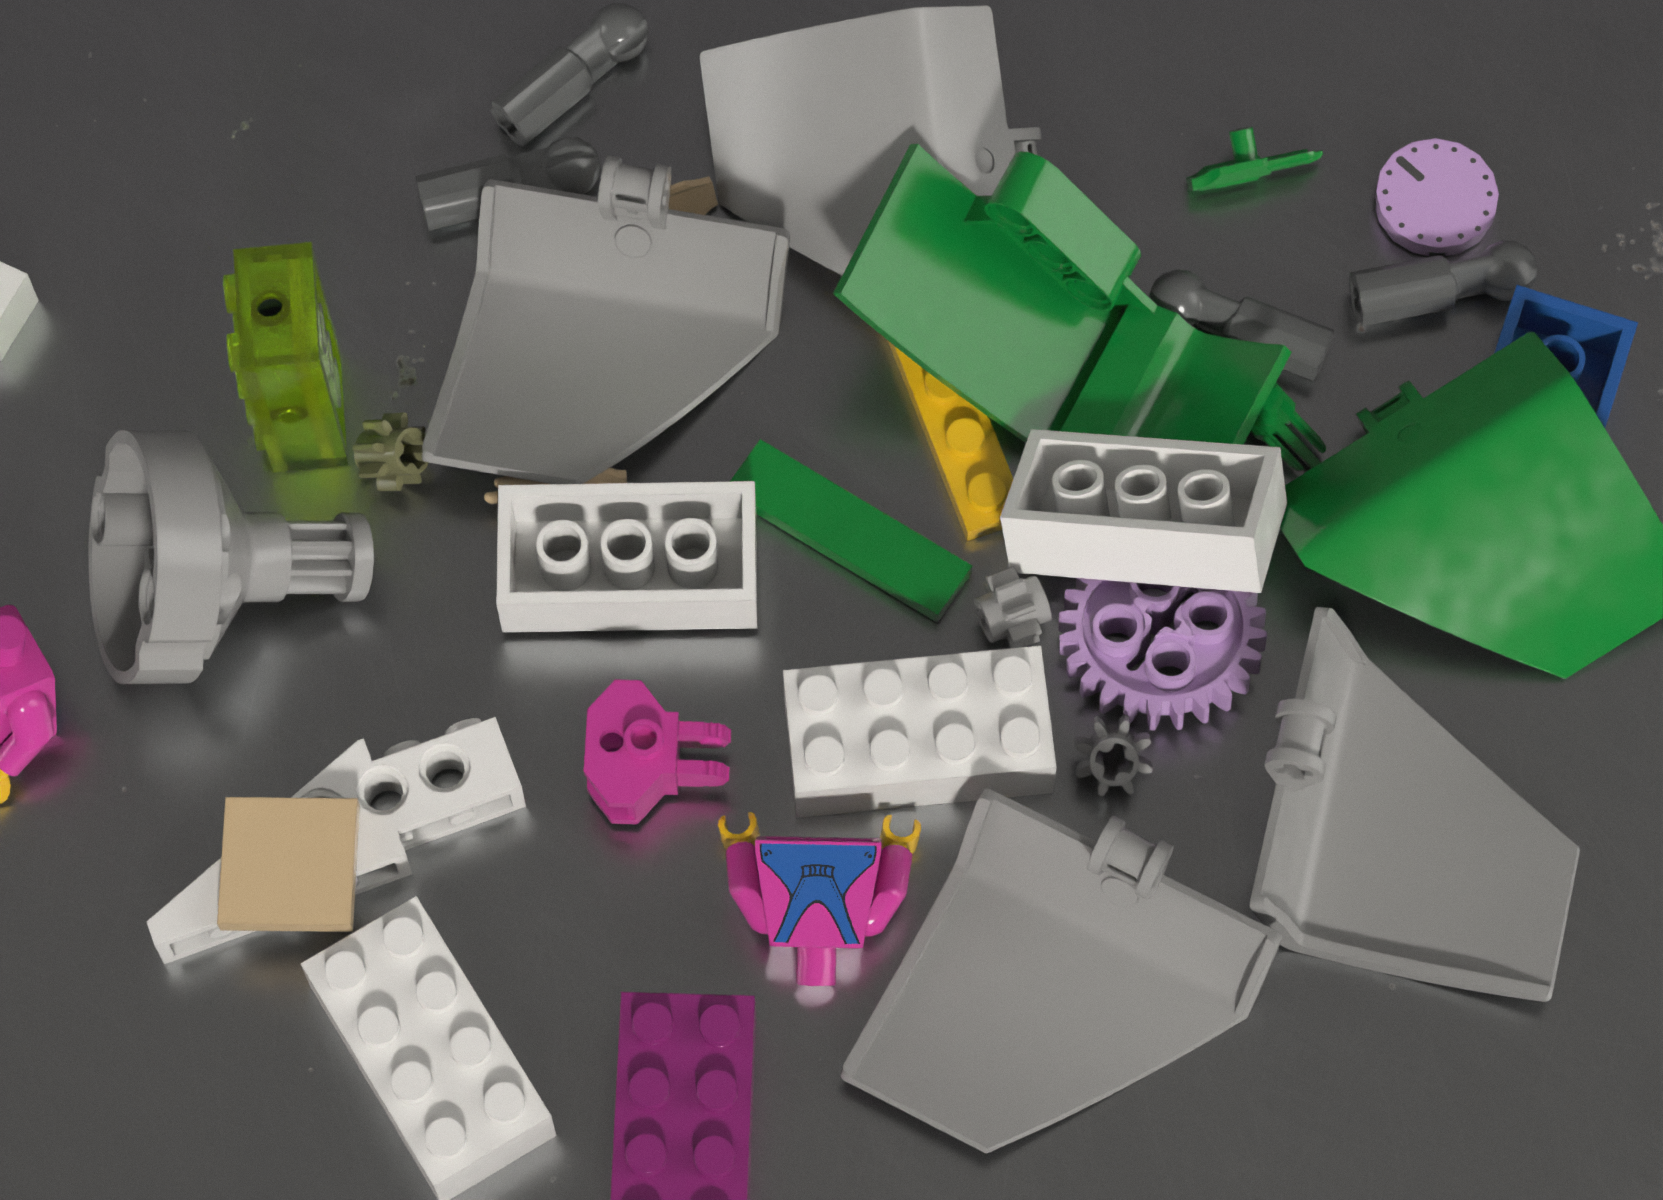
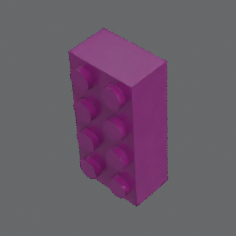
M621 992L610 1200H750L757 1019L755 996Z

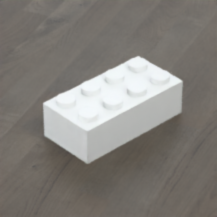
M1031 429L1000 516L1009 568L1014 566L1017 573L1261 593L1287 505L1280 447Z
M755 481L498 485L496 605L502 632L757 629Z
M1041 646L783 670L784 705L796 818L977 801L986 788L992 789L1006 797L1053 793L1057 767Z
M417 896L301 963L311 989L438 1200H451L556 1136L551 1114Z

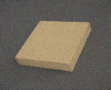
M225 797L217 925L220 931L353 932L360 814L358 798Z

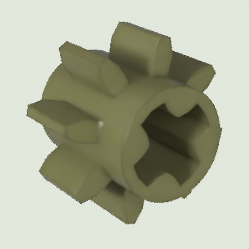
M404 412L384 413L382 419L364 420L362 424L365 431L358 436L352 447L355 463L360 470L358 473L359 477L377 478V491H401L403 484H420L422 482L420 473L429 464L422 460V445L425 439L424 433L426 428L424 426L408 427V416Z

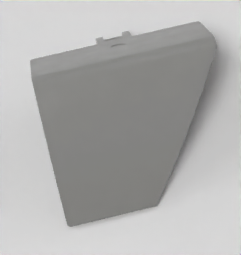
M987 5L917 7L890 11L765 36L700 53L699 59L719 204L748 223L788 230L790 232V248L840 275H843L910 144H919L974 194L982 196L992 195L1015 153L1023 151L1037 155L1036 142L1042 140L1039 127L1008 128L993 14L991 8Z

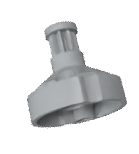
M119 430L113 434L106 445L104 471L102 475L96 476L91 504L88 551L89 587L92 616L99 650L107 671L117 683L187 684L195 681L203 670V660L211 657L232 619L244 602H279L284 599L286 594H334L335 598L340 602H360L367 596L373 577L374 549L370 525L363 514L341 512L335 516L333 521H286L284 515L279 512H244L239 507L211 457L206 453L199 438L187 430Z

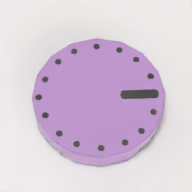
M1434 138L1411 142L1391 155L1379 173L1375 191V209L1380 225L1394 242L1412 253L1429 256L1430 252H1446L1445 256L1460 254L1481 241L1493 223L1499 192L1494 173L1479 154L1458 142Z

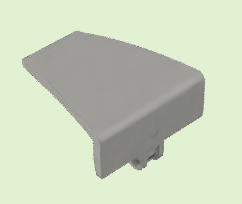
M608 155L603 165L598 197L493 179L487 180L481 195L476 272L451 359L422 445V460L428 463L549 484H583L620 462L685 416L778 336L783 310L790 232L784 228L669 209L671 166L657 164L655 169L622 164V158Z
M1316 607L1295 699L1282 700L1277 706L1275 717L1280 725L1275 748L1267 752L1264 764L1266 771L1274 780L1276 786L1250 898V909L1263 925L1278 931L1282 935L1281 946L1298 953L1433 984L1527 1000L1549 1001L1553 994L1580 848L1464 747L1369 660L1348 627L1333 608Z
M986 788L977 800L955 865L900 966L844 1062L841 1078L853 1086L987 1154L1056 1123L1122 1090L1247 1019L1280 946L1282 935L1278 931L1165 876L1164 872L1174 845L1162 839L1157 845L1125 829L1126 822L1114 815L1110 818L1096 842L992 789Z

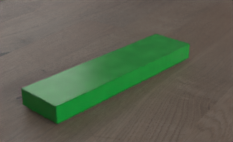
M761 439L729 481H755L757 515L937 623L972 574L971 564Z

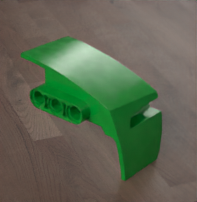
M910 144L833 292L847 307L905 355L1025 443L1031 429L1243 445L1292 353L1285 345L1230 339L1206 334L1189 325L1178 313L1157 306L1129 279L1141 257V251L1137 245L1056 166L1041 156L1023 151L1014 154L992 195L977 196L939 164L919 144Z

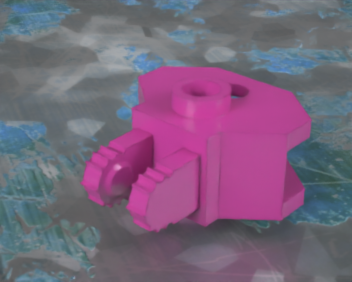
M615 679L587 709L584 775L587 778V792L611 824H638L664 795H678V786L718 787L720 785L724 786L726 782H729L730 767L718 761L680 759V748L720 749V747H726L728 743H731V729L725 726L726 724L679 721V712H666L641 680Z

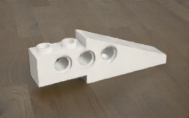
M496 717L481 721L479 718L462 720L450 726L445 731V735L424 743H420L417 740L398 743L386 750L384 757L374 761L371 760L364 738L357 740L291 797L358 798L360 814L355 895L412 875L405 853L406 850L526 807L522 786ZM445 769H456L464 774L458 784L449 788L436 787L431 783L435 775ZM394 791L402 795L399 803L389 810H376L370 806L374 797L381 792ZM221 858L147 921L153 943L164 964L255 932L220 931L217 925Z

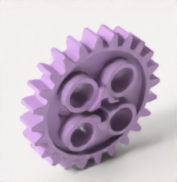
M1076 578V588L1078 590L1066 589L1064 593V609L1066 611L1059 612L1058 631L1063 633L1059 636V653L1063 656H1069L1066 660V674L1068 678L1083 676L1080 680V695L1083 698L1099 691L1101 692L1099 712L1103 714L1119 704L1124 707L1123 714L1129 716V724L1140 712L1147 714L1149 729L1155 730L1161 715H1170L1175 728L1181 730L1184 724V714L1192 711L1197 719L1204 724L1209 719V704L1211 702L1226 712L1229 711L1232 703L1231 690L1246 695L1249 691V674H1259L1261 670L1262 655L1259 652L1265 651L1267 632L1262 630L1265 626V608L1254 607L1257 605L1258 593ZM1158 588L1167 594L1160 597H1151L1142 591ZM1188 593H1195L1179 607V603ZM1174 619V629L1169 628L1170 623ZM1201 621H1211L1220 627L1213 630H1203L1194 624ZM1112 633H1122L1130 637V639L1124 642H1112L1107 640L1105 636ZM1151 633H1152L1153 635H1156V636H1155V638H1154V641H1153V642L1151 643V645H1150V642H1151ZM1145 657V661L1140 665V667L1137 670H1129L1134 665H1136L1141 658L1143 660V658ZM1165 666H1174L1181 669L1183 673L1176 676H1166L1157 670Z

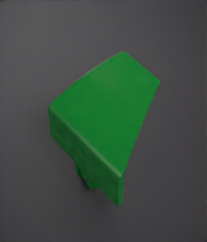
M1535 332L1526 333L1424 398L1409 380L1398 386L1400 393L1372 411L1365 407L1355 413L1366 435L1285 485L1287 505L1280 530L1305 567L1431 626L1558 677L1568 678L1663 619V524L1585 395L1567 369Z

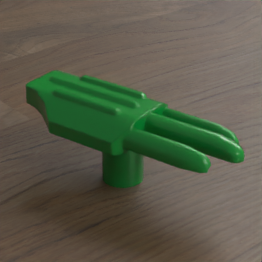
M1253 127L1229 131L1234 160L1204 166L1199 172L1186 177L1187 188L1190 191H1204L1255 181L1261 176L1270 175L1273 171L1315 162L1322 157L1323 150L1308 151V149H1301L1261 158L1257 153Z
M1275 383L1250 433L1256 439L1265 441L1269 447H1280L1282 460L1297 472L1303 471L1304 467L1274 437L1278 435L1312 469L1320 464L1321 461L1287 426L1291 423L1321 454L1326 452V445L1321 437L1295 411L1296 403Z

